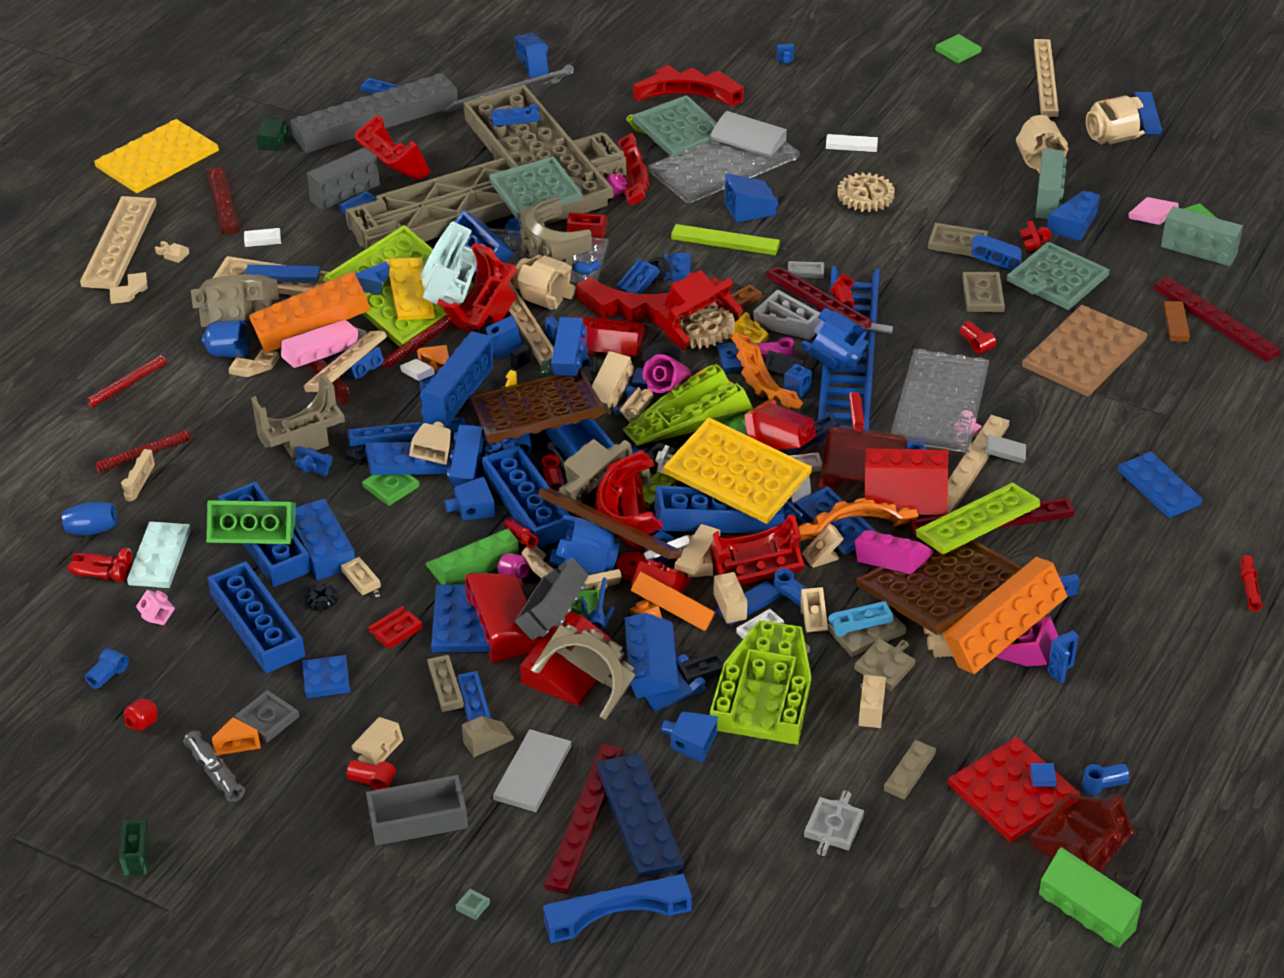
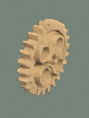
M863 172L861 175L855 173L854 177L848 175V179L843 178V181H840L837 197H839V201H843V205L848 204V208L854 207V211L861 209V212H863L864 209H867L870 212L871 209L877 211V208L883 210L884 206L888 207L889 203H892V199H894V187H892L893 183H889V179L884 180V176L878 177V174L871 176V173L865 175Z
M708 306L707 309L703 308L687 318L683 315L680 322H678L681 329L691 340L686 346L691 345V349L696 346L699 349L702 346L708 348L710 344L716 346V342L722 343V339H728V335H732V330H735L733 314L729 310H725L724 307L719 309L718 306L713 309L711 306Z

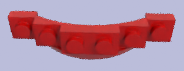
M630 133L617 142L618 148L624 152L626 158L627 174L623 175L627 183L624 194L627 202L632 206L646 197L645 193L648 192L647 187L650 184L647 167L642 161L641 151L637 148L636 138Z

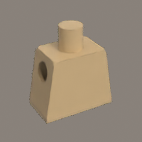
M435 422L433 425L422 424L412 438L409 456L446 465L450 448L451 430L444 428L441 422Z

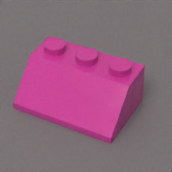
M865 530L855 539L858 562L907 574H912L933 554L932 549L920 542L894 537L889 534L885 535L872 530Z

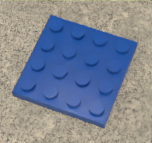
M465 584L436 585L431 642L432 652H490V647L485 641V633L475 607L471 606V603L468 604L466 599Z

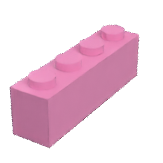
M342 320L282 341L281 357L292 367L296 368L345 351L358 341V330L348 321Z

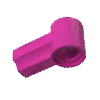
M785 337L779 339L778 342L757 343L763 360H766L769 350L795 358V343L792 338Z

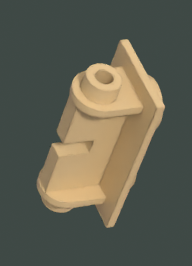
M638 387L619 411L631 423L649 405L653 397V391L649 389L641 390Z

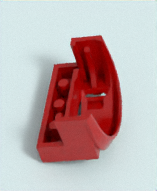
M643 450L607 466L608 471L598 486L596 505L598 511L649 535V533L662 529L663 524L660 519L657 520L653 516L651 511L646 512L642 479L636 473L653 467L654 463ZM618 501H619L620 508H621V510L623 511V516H620V515H619V512H618ZM616 534L636 552L644 549L643 546Z
M788 515L781 524L752 535L721 538L719 537V531L713 533L711 554L717 575L734 572L739 584L745 585L774 578L775 572L782 568L789 569L793 573L802 572L804 562L799 548L801 535L795 516ZM773 541H775L778 552H775Z

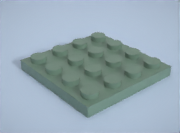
M687 95L633 115V121L672 158L716 141L710 139V135L717 122Z
M554 156L489 175L490 183L517 219L520 218L521 209L557 196L561 197V206L583 200V194Z
M1047 242L1007 275V282L1022 288L1020 286L1021 280L1035 274L1047 283V287L1035 295L1069 310L1109 276L1110 269Z

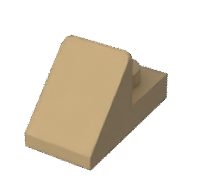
M828 524L802 554L813 568L836 561L839 557L834 549L841 543L843 537L835 526Z
M823 587L801 589V614L804 616L806 633L828 630Z

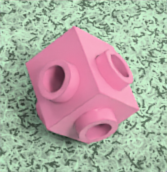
M146 590L136 606L144 620L160 625H165L175 609L168 601V596L165 593Z

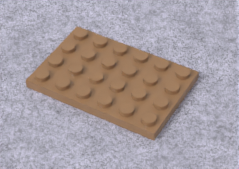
M1081 305L1022 361V367L1089 397L1146 340L1147 333Z

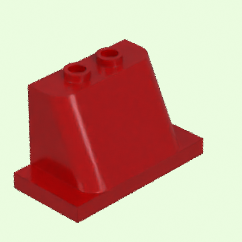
M775 399L767 400L744 414L747 435L776 450L800 448L816 437L815 424L812 418L776 405Z

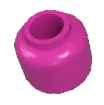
M611 173L605 178L613 188V197L611 199H617L626 191L627 182L622 175Z
M506 553L497 565L499 574H515L521 580L529 573V564L522 555Z

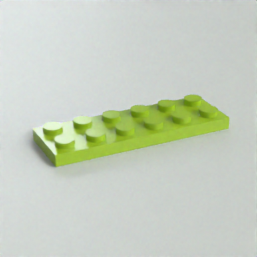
M1012 482L916 529V535L940 553L945 554L1040 507V499Z

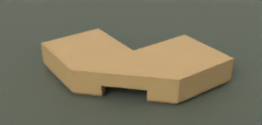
M146 272L128 274V286L110 288L111 304L130 302L137 293L145 291L148 288Z
M261 349L255 360L236 357L229 367V374L250 377L271 370L280 358L279 352L272 351L265 354L264 349Z
M532 545L533 548L526 546L522 555L534 573L542 578L553 570L551 566L543 561L546 554L537 546L534 547Z

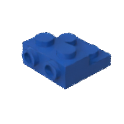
M374 347L346 370L343 373L344 376L358 379L363 377L367 371L374 370L384 362L380 348ZM342 352V353H340L339 355L335 356L334 358L330 359V360H329V363H332L336 358H338V357H339L341 354H343L344 352Z

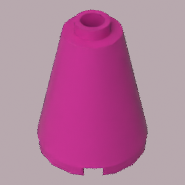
M664 354L654 355V357L648 359L643 368V379L646 381L649 390L655 393H666L677 385L687 382L691 377L690 369L687 366Z

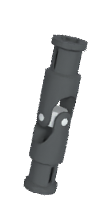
M193 730L186 734L183 744L191 749L192 756L204 767L206 774L217 788L224 791L225 798L229 802L240 800L245 793V788L236 782L235 775L224 761L218 756L216 757L215 750L208 742L202 739L201 732Z

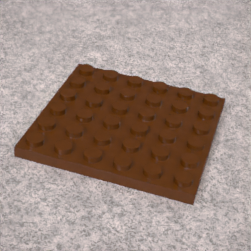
M582 368L578 370L577 376L552 375L470 395L471 404L488 443H499L503 439L510 437L519 438L526 433L536 434L547 428L556 429L567 423L577 424L583 419H597L600 415L605 414L604 406Z
M971 540L945 554L925 544V546L933 550V554L912 574L879 567L857 578L856 582L859 588L882 602L886 601L887 605L937 635L950 628L1023 567L975 540Z

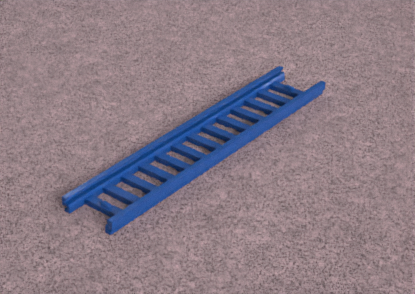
M832 266L830 288L838 279L836 266ZM875 269L872 283L854 282L851 290L871 291V294L852 293L854 301L871 303L870 306L855 305L853 310L863 314H870V317L867 318L872 320V323H876L880 269ZM830 291V294H829V295H830L831 297H833V298L836 299V297L833 296L832 293H831V291ZM865 330L869 344L866 348L867 352H864L860 358V361H866V364H856L852 370L847 367L845 370H842L843 372L865 373V377L829 374L830 371L838 370L824 363L822 369L818 420L832 413L836 421L852 422L851 413L826 412V408L851 409L850 401L827 399V395L849 396L850 393L858 392L864 398V401H861L865 424L863 431L856 432L853 426L839 425L841 430L833 434L861 436L860 446H866V443H868L875 331ZM850 383L865 385L864 389L828 387V384Z

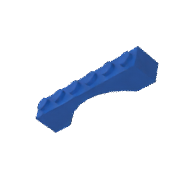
M684 874L671 875L658 880L645 881L640 884L623 886L609 891H600L596 894L583 897L578 896L561 902H552L543 905V917L550 943L575 938L591 922L619 911L646 910L666 916L692 911V896Z

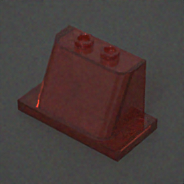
M1113 793L1108 800L1067 794L1032 833L1030 838L1034 848L1051 859L1055 857L1058 850L1062 847L1100 872L1134 831L1120 794Z

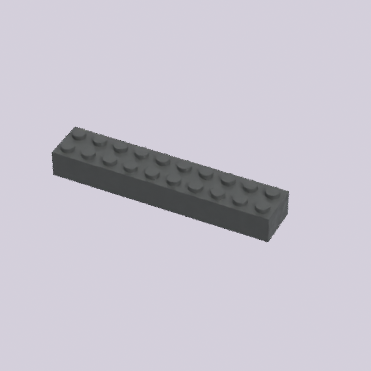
M443 73L435 74L415 82L405 83L399 87H393L386 91L376 92L373 95L360 97L359 99L331 106L321 111H315L305 116H298L290 120L292 136L305 153H309L355 138V133L376 115L383 119L385 128L458 106L457 88Z

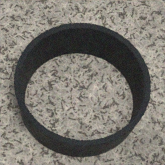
M653 343L642 352L644 366L648 359L657 354L673 356L683 364L684 352L673 343Z

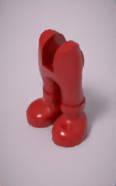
M122 548L117 558L115 556H104L95 553H74L67 571L78 577L89 576L125 582L127 572L131 570L132 553L130 548Z

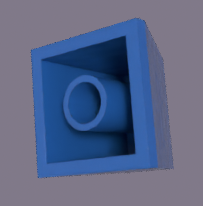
M729 173L725 174V205L736 223L776 215L778 200L777 197L773 196L771 188L767 186L765 181Z

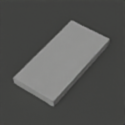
M529 729L495 790L493 799L537 812L571 748V741Z

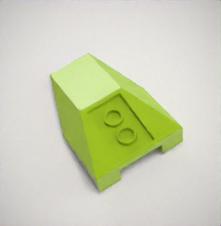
M715 364L707 367L704 372L690 377L682 385L674 387L629 423L623 431L636 446L696 432L708 418L721 422L753 409L745 390L738 383L730 384L723 369Z
M758 620L724 662L710 710V715L718 717L717 731L798 745L811 685V672L802 627Z

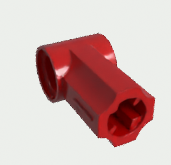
M842 274L830 288V291L838 301L853 309L855 305L851 288L854 282L849 276Z
M970 321L965 322L960 328V334L971 343V347L976 354H981L996 347L994 335L990 332L984 333L974 323Z
M546 455L542 459V477L550 489L558 491L564 485L560 470V459L556 455Z
M351 760L346 775L348 780L369 784L373 790L389 788L396 774V768L384 761L374 765Z

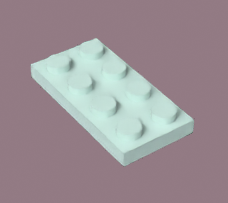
M149 522L127 578L128 585L170 588L191 531L190 524Z

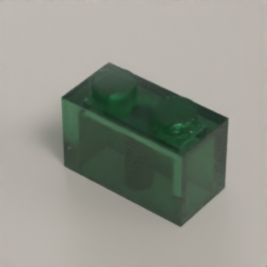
M265 117L256 135L258 150H279L280 146L284 143L285 136L289 132L285 118Z
M146 819L122 820L119 861L123 876L147 874L150 833Z

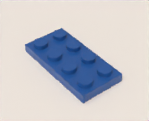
M411 442L366 443L365 449L371 475L447 474V469L451 465L449 457L445 465L409 456Z
M1152 452L1119 464L1118 471L1168 518L1197 507L1202 503V498Z
M827 486L796 501L795 508L812 524L818 514L830 512L836 503L843 500ZM860 516L848 517L830 523L835 526L843 537L837 548L844 555L856 550L855 539L865 530L877 532Z

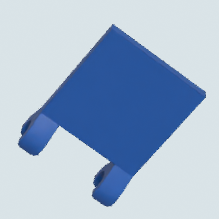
M680 655L676 659L679 689L644 697L654 712L692 694L706 692V681L702 677L695 679L688 685L680 674L679 664L689 661L686 655Z

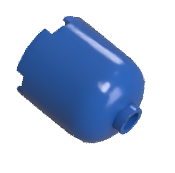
M244 320L212 322L207 326L205 334L202 335V343L212 356L244 358V354H248L250 337H246L245 329H248V325Z

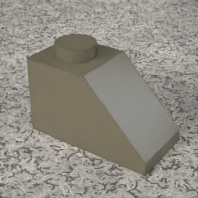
M480 716L462 724L463 743L473 757L514 740L511 732L501 721Z

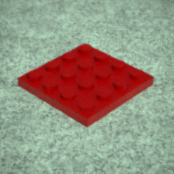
M1015 737L948 778V785L1009 842L1014 841L1076 802L1080 797V793L1056 771V786H1032L1030 763L1046 762L1018 737Z

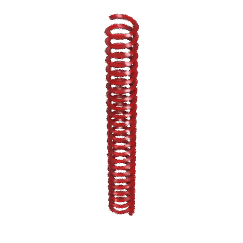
M448 315L383 358L387 366L391 367L394 363L400 361L402 357L404 358L410 352L416 350L418 346L420 347L429 339L437 336L442 330L450 327L453 322L451 321L450 323L448 319L450 320Z
M163 356L156 357L153 361L122 377L113 385L110 384V386L100 390L97 394L95 393L94 396L88 397L87 402L91 408H93V405L97 406L103 400L106 401V398L109 399V396L112 397V394L115 395V393L128 388L137 380L140 381V378L143 379L149 373L152 374V371L155 372V369L158 370V367L161 368L164 364L167 365V360Z
M853 392L849 394L853 429L856 432H862L865 424L861 396L858 392Z
M188 430L183 431V433H176L171 437L168 436V438L165 437L160 441L157 440V442L153 441V444L149 443V445H142V448L138 447V449H131V451H127V453H120L119 456H112V458H108V460L104 459V461H97L96 467L98 473H100L99 466L101 467V470L104 472L102 463L104 464L106 470H108L106 462L108 463L110 469L112 468L110 465V461L114 468V460L117 466H119L117 457L121 465H123L121 456L124 460V463H127L125 455L128 459V462H130L129 454L132 458V461H134L132 452L134 453L135 458L137 459L138 457L136 451L138 452L140 457V450L143 452L144 449H147V446L149 450H152V445L154 452L156 453V444L158 451L160 452L158 442L160 443L162 450H164L162 441L165 444L166 449H168L166 440L169 444V447H172L170 439L172 441L173 446H175V442L173 440L174 437L177 445H179L177 436L179 437L180 443H183L181 435L184 439V442H186L184 433L186 434L188 441H190Z

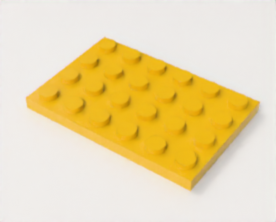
M175 119L115 149L113 152L103 155L94 162L95 167L135 193H139L219 151L218 144Z
M708 418L663 466V473L768 524L812 473V467L718 421Z

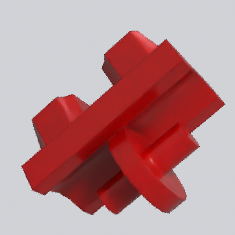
M1033 221L1027 222L1028 228L1020 230L1028 253L1038 250L1042 247L1040 242H1047L1051 238L1049 228L1040 227L1036 231Z

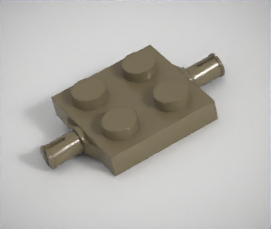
M879 638L855 663L854 670L863 675L886 677L885 688L891 691L915 665V659L903 653L909 646L907 641L901 640L894 647Z

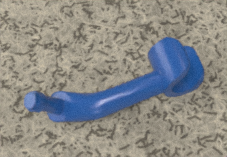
M626 387L624 395L628 397L625 402L634 393L635 387ZM625 402L621 406L614 408L615 415L621 414L619 410Z

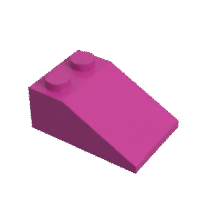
M1050 616L1040 619L995 658L1024 666L1047 665L1052 640L1058 637Z

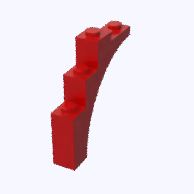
M667 65L655 70L654 76L633 84V99L640 101L664 94H694L718 100L732 107L743 102L744 87L719 70L705 76L695 68L679 73Z
M592 277L576 284L577 299L601 319H607L617 313L628 322H637L647 317L660 328L654 319L657 309L666 303L669 293L636 294L623 292L605 286Z

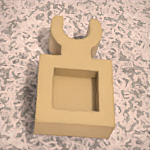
M161 241V247H155L156 254L164 255L165 259L180 263L189 254L188 247L176 243L170 246L167 242Z

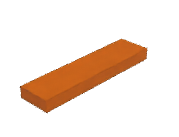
M641 571L631 588L632 592L704 631L707 630L716 613L712 609Z

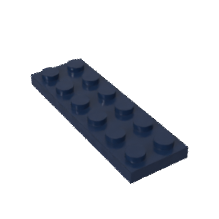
M641 754L597 761L596 769L637 877L642 878L682 870L684 867L683 859Z

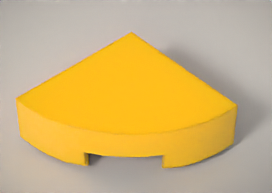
M510 370L505 377L508 378L505 387L517 384V374L515 371Z

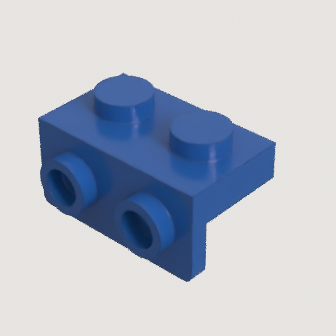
M1074 631L1058 636L1051 643L1047 671L1060 684L1065 681L1066 670L1074 666L1079 637Z

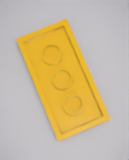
M422 257L385 259L390 266L388 281L397 320L434 319L433 303L423 298L425 288L421 281V274L424 269Z

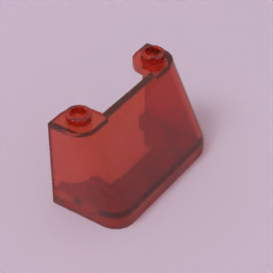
M843 427L830 428L825 443L819 487L825 488L828 486L829 488H835L839 485L840 478L865 481L866 449H907V440L903 436L866 430L856 432L854 429Z

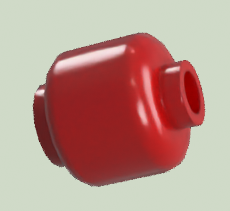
M137 699L124 709V722L127 727L135 731H143L156 722L158 709L151 700Z

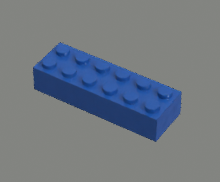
M471 331L463 339L462 344L455 349L452 356L447 359L443 367L439 368L434 378L430 379L429 384L422 389L420 399L422 400L421 416H423V424L433 425L435 422H441L444 428H446L470 398V395L483 382L493 369L492 336Z
M519 445L482 457L483 476L511 516L523 527L529 528L533 532L532 534L538 538V548L566 538L570 525L561 523V519L564 515L570 516L566 509L538 496L540 489H550V487Z
M256 481L218 496L219 501L271 502ZM294 533L291 544L242 543L273 587L312 572L309 553Z
M657 486L654 501L656 519H660L663 524V528L658 531L696 532L699 526L704 524L719 529L720 533L755 534L771 529L784 521L783 506L766 524L693 487Z
M247 561L207 577L212 598L266 674L305 657L303 638Z

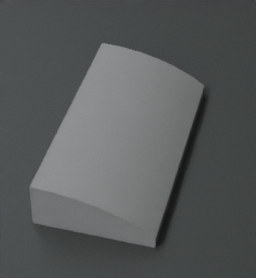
M726 111L715 125L710 139L771 158L786 142L787 129Z

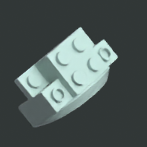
M451 222L442 234L421 274V281L425 288L424 299L437 304L438 299L450 304L455 302L458 306L460 303H463L477 265L472 249L464 246L472 230L458 223Z

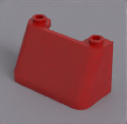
M376 115L355 133L357 143L363 148L366 147L387 167L414 180H422L431 173L417 144L411 141L408 146H403L402 143L396 145L388 134L384 121L379 115Z
M471 573L465 575V596L468 604L471 603V606L475 607L485 633V641L490 647L488 655L491 663L530 653L542 637L538 636L531 640L514 622L527 602L522 591L524 588L521 578H517L515 574Z

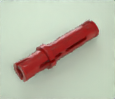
M514 518L505 521V529H509L521 544H526L529 548H533L532 545L534 547L538 545V538L532 534L533 532L529 528L523 527Z
M1246 555L1240 558L1242 568L1241 579L1245 584L1249 610L1259 611L1260 608H1263L1257 582L1258 572L1255 570L1253 557Z

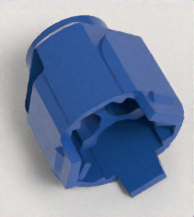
M824 308L818 316L821 320L814 330L817 337L813 344L804 340L801 348L831 368L842 371L847 367L852 370L869 344L865 340L866 331L863 327L839 312H833Z
M564 515L561 523L570 526L566 538L560 539L557 550L552 549L549 563L559 566L573 557L588 575L612 571L617 559L620 539L614 538V532L591 521Z

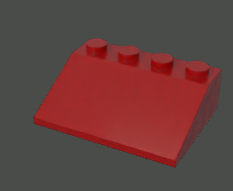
M580 316L572 317L583 318L584 326H587L586 346L588 354L604 352V355H607L611 351L633 358L639 353L647 326L646 323Z
M866 449V500H874V503L895 504L896 510L901 508L916 509L918 516L947 515L948 450Z
M569 612L564 616L566 619L562 624L564 626L567 624L572 625L579 630L577 634H582L584 629L590 630L594 628L604 635L602 639L606 642L614 641L585 617L573 612ZM553 626L521 663V683L579 706L597 683V679L557 652L550 657L540 673H534L531 670L559 628V626ZM575 645L570 646L569 649H570V650H573V648L575 647Z

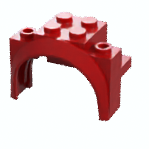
M476 243L471 246V249L476 258L477 272L469 295L459 306L455 302L450 304L441 301V299H438L437 302L457 329L470 333L471 331L473 332L474 328L481 329L484 322L492 325L503 320L517 297L508 285L517 271L515 265L500 261L490 247Z
M699 270L695 273H689L685 279L677 280L671 285L666 303L657 309L654 320L671 341L685 353L686 346L691 340L678 323L681 320L680 317L684 315L687 318L706 306H711V308L718 306L719 309L724 307L725 310H729L736 322L740 318L743 309L730 295L734 284L730 278L724 281H719L716 277L709 280L704 272Z

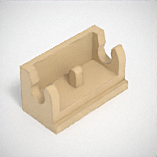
M379 717L352 745L353 751L362 754L358 757V760L374 765L384 761L404 740L399 724Z

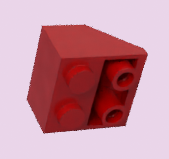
M569 213L567 232L589 229L592 243H603L608 219L605 215Z
M648 559V562H639L631 585L636 581L640 571L680 593L687 588L692 579L685 576L686 572L670 568L662 562Z

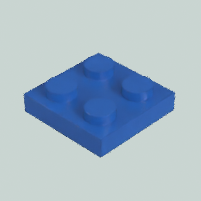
M346 655L302 661L306 698L350 693Z

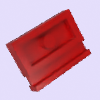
M402 606L369 626V633L375 635V638L389 650L421 630L423 626L418 618L411 612H407L405 607Z

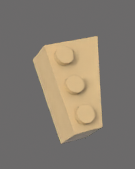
M611 351L608 352L592 384L593 389L604 406L605 413L611 414L625 393L626 387L632 384L634 366L632 365L631 358Z

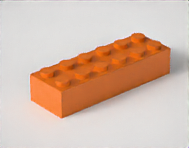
M353 271L250 314L249 318L264 352L267 354L281 348L283 340L342 320H348L371 309Z
M1035 557L942 633L959 668L976 674L1068 597L1053 562Z

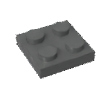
M266 690L237 713L235 719L257 729L259 738L268 743L299 717V711Z

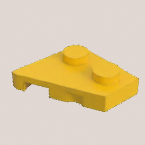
M747 312L735 322V330H732L733 334L728 335L729 338H732L734 333L749 336L755 344L765 343L768 340V333L760 327L757 321L753 322L750 319V314Z

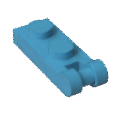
M886 601L832 613L828 620L834 626L835 634L838 637H842L851 631L893 622V614Z

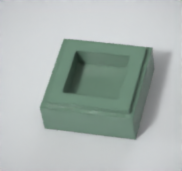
M1033 274L1021 280L1020 286L1034 295L1045 289L1047 283Z
M469 889L456 904V910L477 920L490 904V899Z

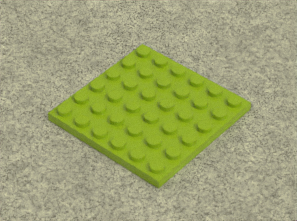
M404 225L326 274L324 281H332L353 271L357 274L385 262V259L422 257L425 266L433 249ZM388 279L382 282L380 295L364 292L371 310L362 314L381 331H385V334L399 347L447 316L439 305L433 303L434 319L397 320ZM470 282L465 299L467 298L473 287L472 282Z

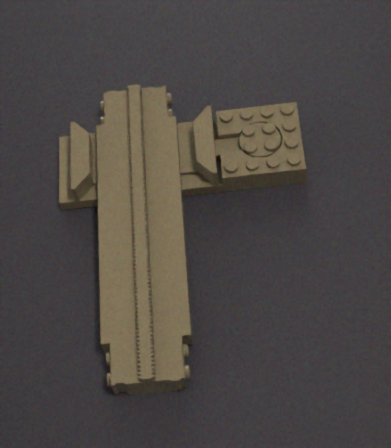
M523 85L464 103L465 120L490 152L494 154L493 161L376 196V201L346 209L347 226L355 234L359 246L367 249L404 225L424 242L441 237L449 224L455 222L463 210L478 217L483 223L512 215L513 213L490 183L489 175L554 156L583 194V200L561 206L562 216L545 221L544 225L567 219L569 213L583 214L608 206V199L613 197V188L605 178L611 173H618L622 176L626 175V158L624 152L616 146L607 134L602 132L572 141L531 91ZM531 104H536L539 107L540 120L537 122L493 126L491 111L513 109L515 107L525 108Z

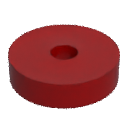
M626 552L618 557L616 569H620L622 579L633 580L639 562H648L644 554L640 552Z

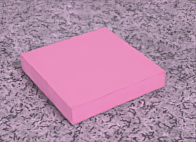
M1147 197L1129 212V219L1160 225L1166 220L1173 206L1179 208V206L1175 202Z

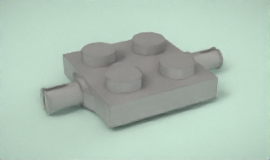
M842 791L839 800H828L822 797L818 799L804 831V837L821 842L817 849L819 855L822 853V856H825L830 845L848 851L852 845L863 819L864 810L848 804L852 796L849 791L847 794L846 791Z

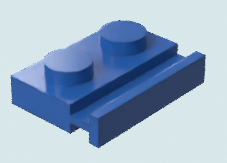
M664 253V258L670 264V271L666 273L667 277H664V281H667V279H672V281L685 279L690 273L691 253H672V255Z
M639 258L617 284V287L624 292L642 294L660 273L658 267L646 261L643 262Z

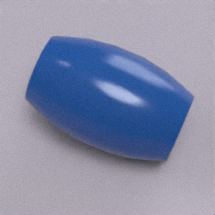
M102 501L85 502L63 511L62 523L67 534L79 536L99 534L117 525V512L113 503Z

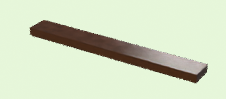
M554 489L539 490V497L668 559L681 558L683 551Z

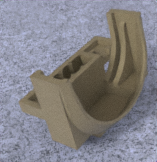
M560 196L521 209L519 224L522 228L520 229L522 237L521 250L529 259L537 255L547 256L572 266L570 271L572 272V256L592 250V236L589 229L575 232H559L545 227V221L562 216Z
M240 274L208 279L199 289L191 290L193 309H199L201 327H207L215 321L244 320L249 322L251 321L249 318L250 314L272 306V301L279 300L277 279L264 275Z
M319 374V389L311 404L293 416L282 419L267 417L265 407L261 408L257 397L254 396L251 399L257 435L264 447L283 444L292 459L297 457L296 447L298 446L310 447L315 450L329 446L327 427L345 422L343 413L336 405L334 386L326 374Z
M593 439L588 444L583 445L577 453L568 457L564 462L568 483L561 486L558 492L582 502L585 493H589L600 484L603 476L608 471V465L632 455L631 444L624 440L619 445L615 444L611 448L606 449ZM650 469L636 473L642 479V485L645 484L648 488L652 483ZM570 512L573 516H575V517H577V518L584 519V518H582V517H580V516H578V515H576V514Z
M562 624L531 670L534 673H540L550 657L556 652L560 653L568 661L612 688L610 698L600 714V717L606 720L636 676V673L633 672L634 667L625 661L621 664L620 660L624 655L621 652L622 647L612 640L609 643L603 640L604 635L596 629H584L582 634H577L578 629L570 624L566 626ZM575 645V647L573 648V650H570V649H569L570 646Z

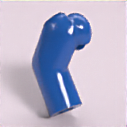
M598 260L591 263L577 261L573 264V270L583 275H589L601 268Z

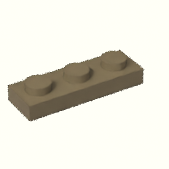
M449 655L427 659L442 712L464 708V702Z
M915 740L885 783L884 791L905 800L935 756L936 748Z

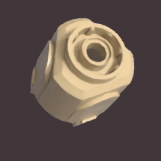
M1120 96L1095 102L1090 109L1091 111L1086 116V128L1089 136L1102 145L1134 140L1145 134L1144 130L1139 131L1140 118L1137 109L1143 108L1138 97Z
M1046 115L1031 117L1025 122L1016 138L1017 146L1025 163L1029 167L1036 169L1039 174L1043 149L1064 151V158L1069 150L1068 143L1061 135L1057 125L1049 120Z
M537 255L532 259L523 258L516 266L517 271L513 276V286L520 290L523 300L548 309H557L563 298L572 300L576 290V286L569 283L572 266L542 255Z

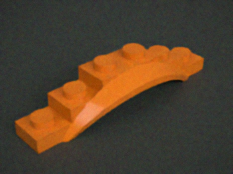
M734 333L731 339L739 350L736 356L744 367L741 373L746 378V382L753 387L755 394L761 398L775 399L776 403L780 402L786 408L800 409L803 402L797 396V393L780 388L769 374L758 345L749 336Z
M866 498L857 499L853 503L842 501L836 503L830 512L818 514L812 524L805 523L800 525V541L815 539L826 525L848 517H877L892 521L893 526L910 524V520L917 519L918 513L916 509L901 508L896 510L895 504L874 503V500H866Z

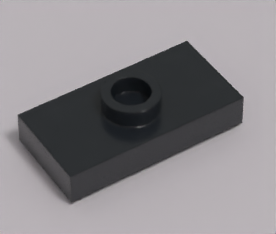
M769 350L765 366L767 370L785 374L795 364L804 367L806 361Z

